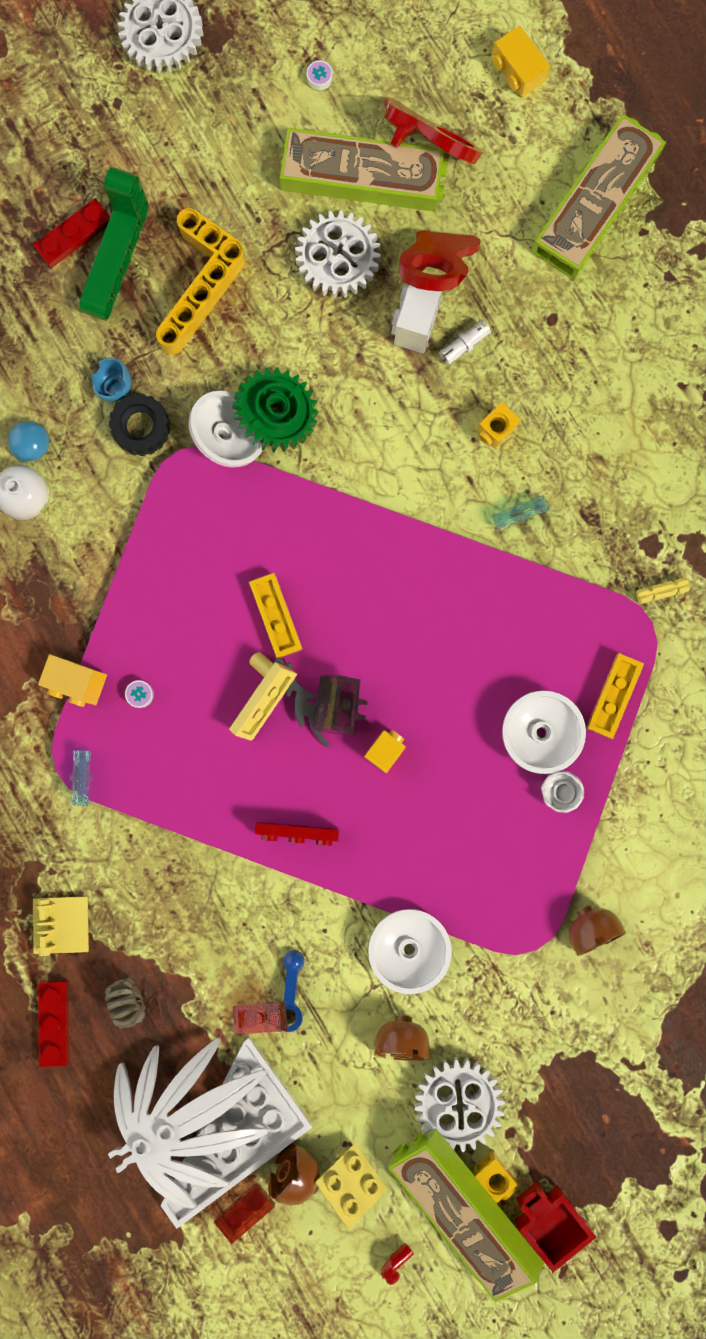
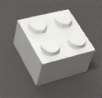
M404 284L400 296V307L396 309L392 321L391 334L395 335L394 345L425 353L440 306L442 291H427Z

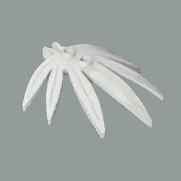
M220 1037L203 1048L182 1068L163 1092L151 1114L148 1113V1108L155 1087L159 1045L152 1048L141 1071L135 1093L134 1111L131 1085L124 1062L118 1065L115 1077L114 1108L117 1123L126 1144L124 1147L120 1146L113 1149L108 1155L111 1159L115 1155L122 1156L129 1151L132 1152L131 1155L123 1160V1163L115 1168L117 1173L123 1171L129 1164L136 1162L144 1178L159 1194L180 1206L190 1209L195 1208L196 1202L170 1176L189 1184L204 1187H227L230 1182L202 1168L172 1160L171 1156H201L227 1151L266 1135L269 1131L268 1128L236 1129L181 1140L182 1137L199 1130L228 1111L248 1094L267 1073L263 1069L224 1083L195 1098L169 1116L168 1112L187 1094L208 1065L221 1042Z

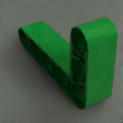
M115 167L108 169L104 181V190L113 211L79 303V311L81 313L107 321L111 315L147 217L149 206L139 176Z

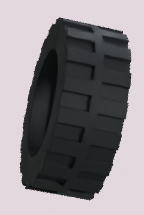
M139 393V395L130 394V396L120 399L121 401L118 404L116 403L113 411L110 412L109 421L111 435L117 444L125 452L128 451L131 455L135 456L152 455L158 449L160 450L169 439L168 434H170L171 430L169 427L170 419L162 404L156 401L154 397L146 396L142 393ZM138 412L148 414L153 421L151 432L142 438L132 436L127 429L128 419Z

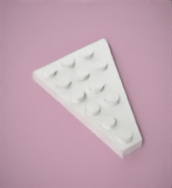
M250 1036L243 1042L223 1084L263 1069L267 1071L266 1075L238 1103L214 1121L200 1128L195 1137L215 1132L247 1128H268L269 1131L266 1135L227 1151L201 1156H186L184 1158V1163L214 1173L230 1183L227 1187H204L174 1178L197 1204L195 1208L190 1209L164 1197L161 1207L176 1229L313 1126Z

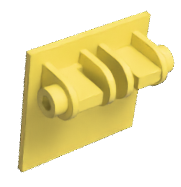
M88 896L33 898L34 954L49 956L50 953L89 952Z
M353 1144L347 1151H340L336 1155L338 1160L314 1182L348 1230L388 1190L356 1144Z

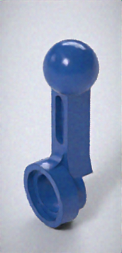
M297 950L288 951L283 958V965L287 969L284 1001L282 1006L276 1011L275 1022L278 1028L284 1032L296 1031L303 1022V1014L296 1006V993L299 970L303 968L305 959L303 954ZM285 1010H293L296 1014V1021L291 1026H285L281 1021V1015Z

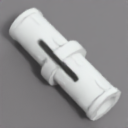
M479 320L477 324L465 333L460 332L456 340L439 351L442 360L446 359L445 363L447 365H451L453 361L465 352H471L475 344L491 334L489 326L487 324L483 326L485 321Z

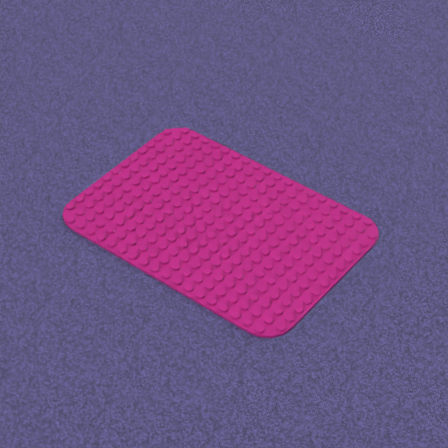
M197 446L180 449L164 460L151 479L80 663L82 666L107 674L97 705L85 703L84 707L68 702L70 697H67L55 728L51 751L55 770L65 785L87 800L389 913L404 909L424 911L435 917L443 925L448 935L493 952L519 955L536 951L554 938L566 917L655 664L658 641L653 622L642 607L622 594L257 461L242 467L219 465L207 458ZM272 573L276 575L303 649L284 656L282 659L285 664L288 662L292 663L293 666L290 668L298 674L294 680L306 691L316 696L314 700L307 699V701L315 705L330 723L329 727H325L320 720H317L320 733L329 743L328 747L323 746L316 738L306 716H304V726H299L294 713V691L291 692L289 697L285 696L286 692L284 693L252 741L235 736L229 730L264 679L250 665L251 657L255 653L261 652L271 662L277 660L249 584L250 581ZM620 653L644 663L614 738L609 739L586 729L585 743L580 755L570 766L561 770L572 772L581 780L584 787V799L577 809L568 813L554 811L544 802L541 790L543 782L550 774L534 773L520 767L510 757L504 746L502 727L508 710L518 699L529 693L551 691L567 697L577 706L583 716L586 728L616 655ZM137 680L147 682L154 691L152 702L144 708L131 706L125 698L127 686ZM540 727L537 729L536 734L538 737L543 738L546 732ZM392 729L404 738L402 744L406 748L389 771L385 773L364 756L384 730L389 733ZM257 822L336 828L339 829L338 841L332 842V846L316 845V840L305 839L303 844L288 842L289 837L279 836L277 841L261 840V835L255 834V826Z

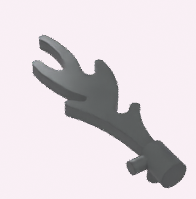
M281 657L272 662L273 664L276 662L288 668L293 666L291 662L285 664ZM293 680L285 696L289 697L292 691L295 692L294 713L299 726H304V716H306L316 738L323 746L328 747L329 743L320 733L317 720H320L325 727H329L330 723L315 705L307 701V699L314 700L316 696L306 691Z

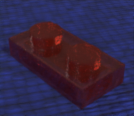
M285 1002L233 1006L235 1035L287 1031Z
M256 1182L215 1218L214 1223L228 1241L233 1244L275 1207V1202L262 1186Z

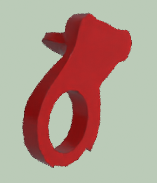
M386 97L384 118L396 128L391 141V145L395 148L399 147L407 136L421 134L445 152L468 163L476 164L483 154L479 147L461 135L429 121L401 102L391 97Z
M427 230L417 231L416 243L400 256L398 274L406 284L417 289L439 292L452 290L462 282L469 272L467 264L461 258L477 253L481 240L473 235H458ZM427 267H432L446 274L433 275L422 271Z

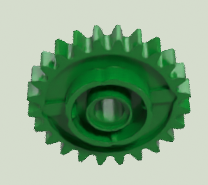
M266 367L263 374L255 370L253 377L247 375L245 383L241 382L238 387L239 391L235 393L234 399L236 401L232 406V409L237 411L233 419L240 420L237 429L246 430L243 437L248 438L252 436L253 446L261 442L262 450L267 445H270L273 453H275L278 446L281 447L283 452H286L288 445L296 449L298 442L304 444L307 439L306 436L310 437L313 432L312 428L317 424V420L314 418L319 413L318 410L313 409L317 404V400L310 399L314 391H306L307 382L298 383L299 375L297 374L291 378L288 369L284 374H280L279 367H276L274 373H271L269 368ZM270 407H277L281 413L273 412Z

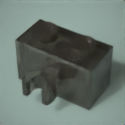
M342 675L320 676L313 724L314 731L335 735L354 734L355 721L366 719L365 715L358 713V706L367 705L368 703L364 699H358L360 679Z

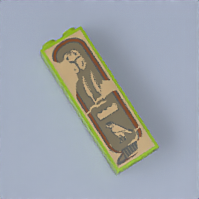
M622 114L535 240L531 253L575 281L659 158L666 141L659 134L650 132L642 127L634 118H628Z
M287 128L280 173L281 191L436 212L437 202H442L444 186L439 184L440 177H446L448 160H443L444 150L440 148L403 143L395 148L389 141Z
M436 1128L427 1134L425 1132L419 1133L408 1145L402 1143L393 1151L392 1155L394 1157L388 1166L389 1170L494 1302L537 1283L544 1262Z

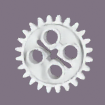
M132 0V5L124 4L126 12H120L119 14L122 22L117 24L120 31L118 35L124 52H128L131 61L136 59L138 67L145 63L147 71L156 66L158 73H161L162 67L166 66L167 70L171 72L173 64L181 69L180 61L182 59L190 63L189 53L197 55L196 46L202 45L200 37L203 36V24L201 16H199L198 7L193 6L192 0Z
M340 210L338 217H334L332 211H329L328 219L319 214V223L310 220L311 230L303 227L302 233L304 237L297 238L298 245L300 246L295 247V253L299 256L296 258V265L301 266L299 268L300 276L306 275L304 278L305 284L313 282V291L321 287L323 296H325L330 290L332 291L333 298H336L338 291H342L344 298H347V290L351 289L356 295L358 285L366 289L365 279L369 281L374 280L372 272H378L379 265L376 262H380L381 254L377 253L380 251V243H375L377 241L376 233L370 234V224L362 227V217L355 222L353 221L352 212L348 218H344L343 210ZM333 233L339 234L341 236L337 240H332L329 238V236ZM359 248L363 252L357 255L352 254L350 250ZM318 254H322L326 257L322 261H316L313 259ZM338 269H345L348 273L346 275L339 276L335 273V271H337Z
M454 1057L453 1065H449L446 1059H443V1068L441 1069L433 1064L435 1073L433 1075L428 1072L424 1073L427 1083L418 1082V1086L423 1092H415V1098L422 1101L414 1104L415 1110L421 1112L416 1116L417 1122H425L421 1126L422 1132L432 1131L436 1128L453 1150L456 1144H459L462 1152H465L466 1144H470L473 1150H475V1141L477 1140L485 1145L484 1135L488 1134L494 1137L495 1134L491 1127L501 1126L496 1116H504V1111L497 1106L504 1105L505 1101L502 1097H496L503 1091L501 1086L493 1087L497 1083V1078L495 1076L488 1078L490 1071L487 1067L480 1072V1063L478 1061L471 1067L467 1057L463 1064H459L457 1057ZM457 1079L460 1080V1095L463 1101L461 1108L464 1126L462 1129L458 1128L457 1095L455 1089V1081ZM469 1084L479 1085V1089L475 1094L465 1092V1088ZM441 1086L451 1087L452 1090L449 1095H438L437 1091ZM472 1112H478L481 1114V1118L477 1122H470L467 1120L468 1115ZM444 1114H450L454 1117L450 1124H442L439 1119Z

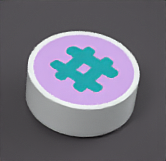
M321 60L312 62L307 68V82L310 87L315 90H324L331 85L333 80L331 66Z
M140 680L130 683L125 691L127 702L136 708L148 706L154 697L152 687L147 682Z

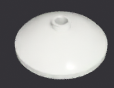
M213 391L199 398L191 409L189 415L191 437L197 448L207 458L219 465L226 467L248 465L261 454L262 443L258 442L253 446V437L244 438L246 430L237 429L240 420L233 419L237 411L232 409L233 403L236 401L234 399L235 393Z
M536 691L521 697L510 707L504 718L502 737L508 754L520 767L534 773L550 774L567 768L578 758L584 747L586 728L581 712L567 697L551 691ZM540 727L546 732L543 738L538 737L536 734L537 729Z
M404 909L389 914L379 922L371 935L368 954L371 968L381 983L399 993L418 994L433 988L443 979L450 966L452 948L445 928L435 917L424 911ZM412 944L414 946L413 952L406 953L404 951L405 945Z

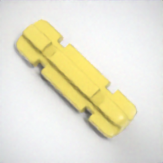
M684 577L676 579L674 582L669 581L651 586L650 589L648 587L636 591V597L639 604L650 602L651 599L655 601L674 596L676 593H685L690 590V585L687 578Z

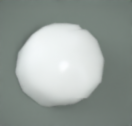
M558 771L550 774L541 787L544 802L556 812L568 813L577 809L584 799V787L581 780L569 771Z

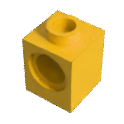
M501 402L479 424L477 429L478 437L485 445H492L496 449L518 427L521 419ZM500 423L504 430L502 432H494L490 424Z
M392 729L389 733L384 730L364 757L387 773L406 748L402 744L404 738Z
M493 1150L472 1167L474 1176L496 1204L501 1199H508L514 1193L517 1186L515 1177ZM501 1174L503 1178L499 1183H491L489 1181L491 1176Z

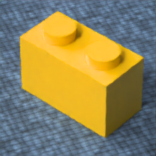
M520 25L494 42L491 57L493 65L497 70L503 72L509 87L513 91H517L521 98L547 81L551 66Z
M49 654L38 685L47 688L48 695L60 699L64 695L69 696L68 702L81 707H84L85 703L97 705L107 674Z

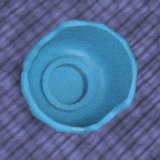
M112 357L100 360L98 362V371L92 374L93 390L101 400L116 402L129 393L132 376L120 360Z
M20 422L8 434L10 453L22 463L38 461L48 451L49 436L46 429L37 422Z

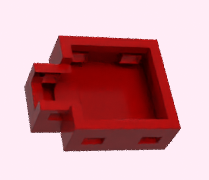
M536 1181L516 1197L523 1213L515 1219V1223L520 1233L552 1273L597 1238L591 1226L558 1185L547 1193L540 1183Z

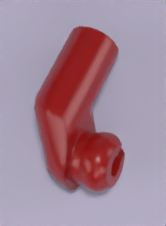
M406 1243L399 1247L381 1268L382 1279H385L389 1285H393L399 1280L400 1274L397 1270L414 1255Z

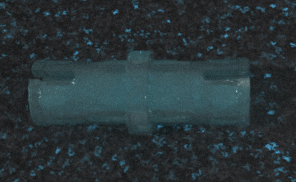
M542 495L525 503L517 502L514 504V507L494 513L493 520L497 529L500 530L517 522L525 523L528 518L549 511V506L546 498ZM531 508V510H529V511H526V512L520 513V514H518V515H515V516H513V517H510L511 515H513V514H515V513H518V512H521V511H524V510H526V509Z
M73 750V774L70 775V781H72L71 805L89 806V783L92 781V775H90L91 751Z

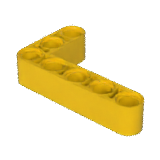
M192 208L183 209L177 216V224L181 236L210 259L156 331V337L161 349L169 355H175L184 348L243 269L246 260L243 246L236 238ZM188 223L196 224L193 228H185V225ZM208 238H217V241L212 244L206 243ZM236 252L239 254L236 258H227L229 253ZM215 273L223 274L218 280L211 278ZM201 293L208 295L202 301L195 299ZM183 315H192L189 321H180V318ZM167 336H176V339L173 342H164Z

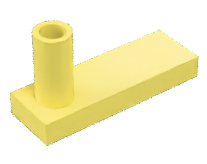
M261 652L255 653L251 657L250 665L264 679L229 729L235 736L251 741L298 675L291 668L276 662L273 664Z

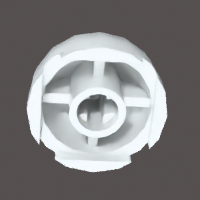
M13 465L5 468L0 473V510L16 520H28L38 516L41 513L40 510L49 500V488L45 479L36 470L24 465Z

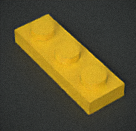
M275 573L250 581L249 584L277 659L303 650Z
M620 653L616 655L586 729L609 739L614 738L644 663Z

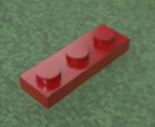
M94 198L35 242L33 246L47 265L53 268L104 230L108 225L110 216L98 200Z
M257 822L255 834L261 835V840L277 841L279 836L289 837L288 842L303 844L305 839L316 840V845L332 846L333 841H338L339 829Z
M68 980L40 981L38 983L39 1067L67 1066L69 1064Z

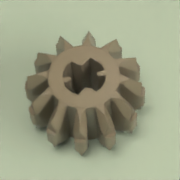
M128 978L118 980L114 984L109 985L105 991V1001L107 1003L106 1009H108L114 1025L122 1029L142 1022V1019L145 1017L144 998L141 996L137 983Z

